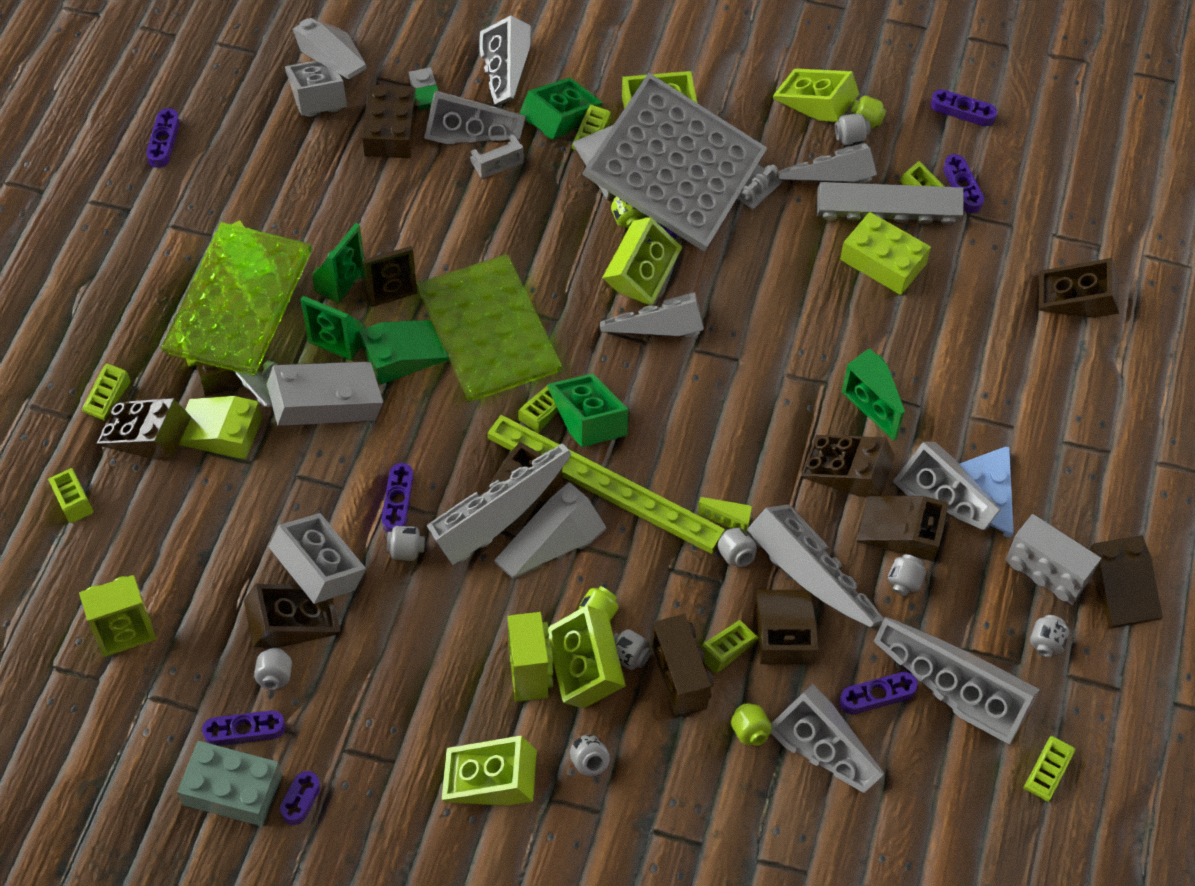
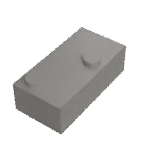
M371 362L273 365L267 381V388L277 426L375 421L383 404Z

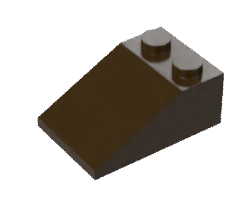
M412 246L363 260L360 269L361 281L371 307L418 294Z
M1107 258L1039 271V310L1093 318L1119 314V275L1113 259Z
M1143 535L1093 543L1089 550L1101 557V560L1092 579L1110 628L1161 620L1163 615L1152 558Z
M255 584L244 599L253 648H279L339 635L341 632L333 598L314 604L297 584Z

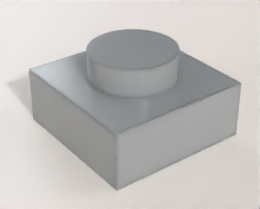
M431 67L409 72L412 87L420 88L436 84Z

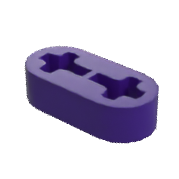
M305 771L295 777L280 806L282 818L287 824L298 825L306 819L320 792V783L316 774ZM308 781H311L313 788H307L304 794L301 795L303 792L301 784H307ZM299 801L298 808L300 813L294 812L290 816L288 808L293 809Z

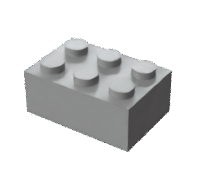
M321 513L278 525L269 545L271 551L314 604L355 591L366 570L364 565Z
M1032 514L1015 535L1005 561L1016 571H1021L1032 578L1037 585L1044 586L1055 593L1060 600L1067 601L1073 605L1089 584L1101 557Z

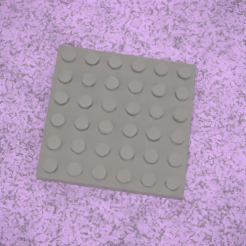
M648 73L584 169L582 175L705 251L767 147Z

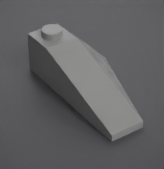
M509 16L480 31V55L485 59V73L489 74V87L494 104L497 106L514 98L530 48V25L513 16Z
M312 18L301 21L300 25L293 28L302 53L347 79L367 69L363 58L345 31Z
M435 91L424 138L444 144L510 140L509 136L512 135L520 139L526 116Z
M860 143L835 151L836 156L831 157V155L820 156L813 160V164L809 165L808 162L800 163L778 171L777 175L779 179L858 181V183H865L871 181L872 176L877 175L870 147L866 143Z
M695 292L665 300V304L659 308L651 305L644 307L635 316L633 312L600 322V329L603 332L685 335V337H693L700 334V330H704Z
M923 442L893 480V483L908 496H926L949 502L948 514L982 530H985L1001 511L961 465L936 442Z
M569 482L548 500L499 554L494 563L512 579H515L541 567L547 561L556 557L560 559L574 549L587 547L606 530V526L589 499Z
M813 684L771 723V733L786 749L810 759V763L816 766L820 765L833 772L835 777L863 793L884 775V772L833 704Z

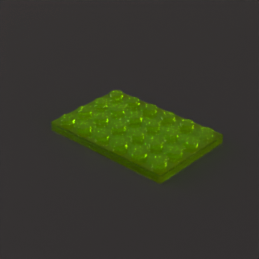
M220 222L160 347L163 353L255 376L312 252L311 244Z
M508 254L417 283V290L468 402L562 371V365Z

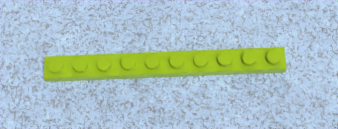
M500 415L487 433L488 439L511 451L520 441L542 455L559 446L558 443L503 415ZM569 450L571 456L563 466V478L711 554L713 553L722 534L725 532L724 528Z

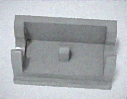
M514 135L509 136L510 142L507 145L479 155L477 150L471 151L473 155L470 157L471 163L481 179L524 163L523 146Z

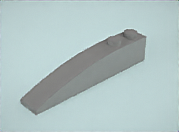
M563 443L534 459L532 467H520L514 470L509 480L503 482L497 480L491 483V489L486 493L479 495L478 492H475L426 525L452 565L457 562H464L477 548L489 545L495 536L514 522L542 494L571 456V452Z
M789 504L765 508L747 529L756 545L763 548L770 555L769 558L775 565L781 567L801 586L820 600L869 627L882 624L884 618L867 596L857 593L855 590L857 583L854 579L840 571L842 566L840 561L835 557L832 559L827 554L826 550L829 548L827 544Z
M888 617L884 618L874 639V642L900 665L905 666L919 682H923L931 689L940 701L943 700L948 704L958 717L1009 745L1026 718L1040 690L979 657Z

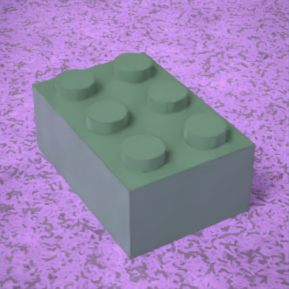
M197 741L177 794L184 806L263 827L280 783L282 772L277 761Z

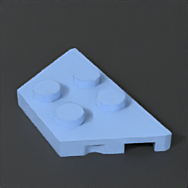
M1003 447L962 462L960 465L1001 509L989 526L991 525L1003 531V536L1012 538L1013 513L1009 447Z

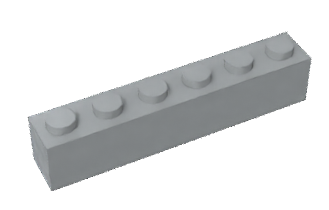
M820 182L817 195V216H823V219L826 220L847 217V220L858 221L861 218H865L871 212L883 220L894 219L898 223L918 220L919 223L927 224L932 223L933 220L942 221V224H955L963 216V188Z

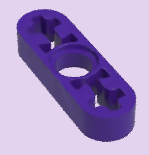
M943 89L935 91L932 96L931 107L937 112L981 126H990L995 122L997 109L990 103ZM966 105L969 107V110L963 111L958 106Z
M163 109L157 114L146 152L149 164L152 167L161 168L169 163L180 125L178 114L173 109ZM161 135L169 136L165 141L157 140Z
M957 154L949 155L945 159L943 171L950 186L963 188V210L971 214L979 212L982 208L984 197L965 159ZM963 180L968 182L969 186L962 187L957 182Z
M405 463L395 464L389 472L382 513V525L387 533L392 532L395 526H406L414 478L412 468ZM400 473H405L401 486L399 485L398 477ZM395 494L405 496L404 501L401 503H393L390 499ZM393 511L397 512L398 518L395 525L390 524V521L393 520Z
M901 672L849 686L841 694L840 706L848 714H858L906 701L914 696L918 683L912 674ZM900 682L910 685L908 691H905L904 687L898 688ZM876 687L882 688L886 692V697L877 699L873 697L871 690ZM849 696H852L853 699H858L857 705H854L852 701H848Z
M273 710L214 717L208 719L202 727L205 741L216 746L276 739L285 731L282 715ZM275 720L274 729L269 730V721ZM257 721H259L260 724V732H257V726L255 723ZM247 722L251 724V730L247 734L237 733L236 728L240 723ZM227 725H230L232 735H228ZM214 727H219L218 736L213 737L211 732H213Z

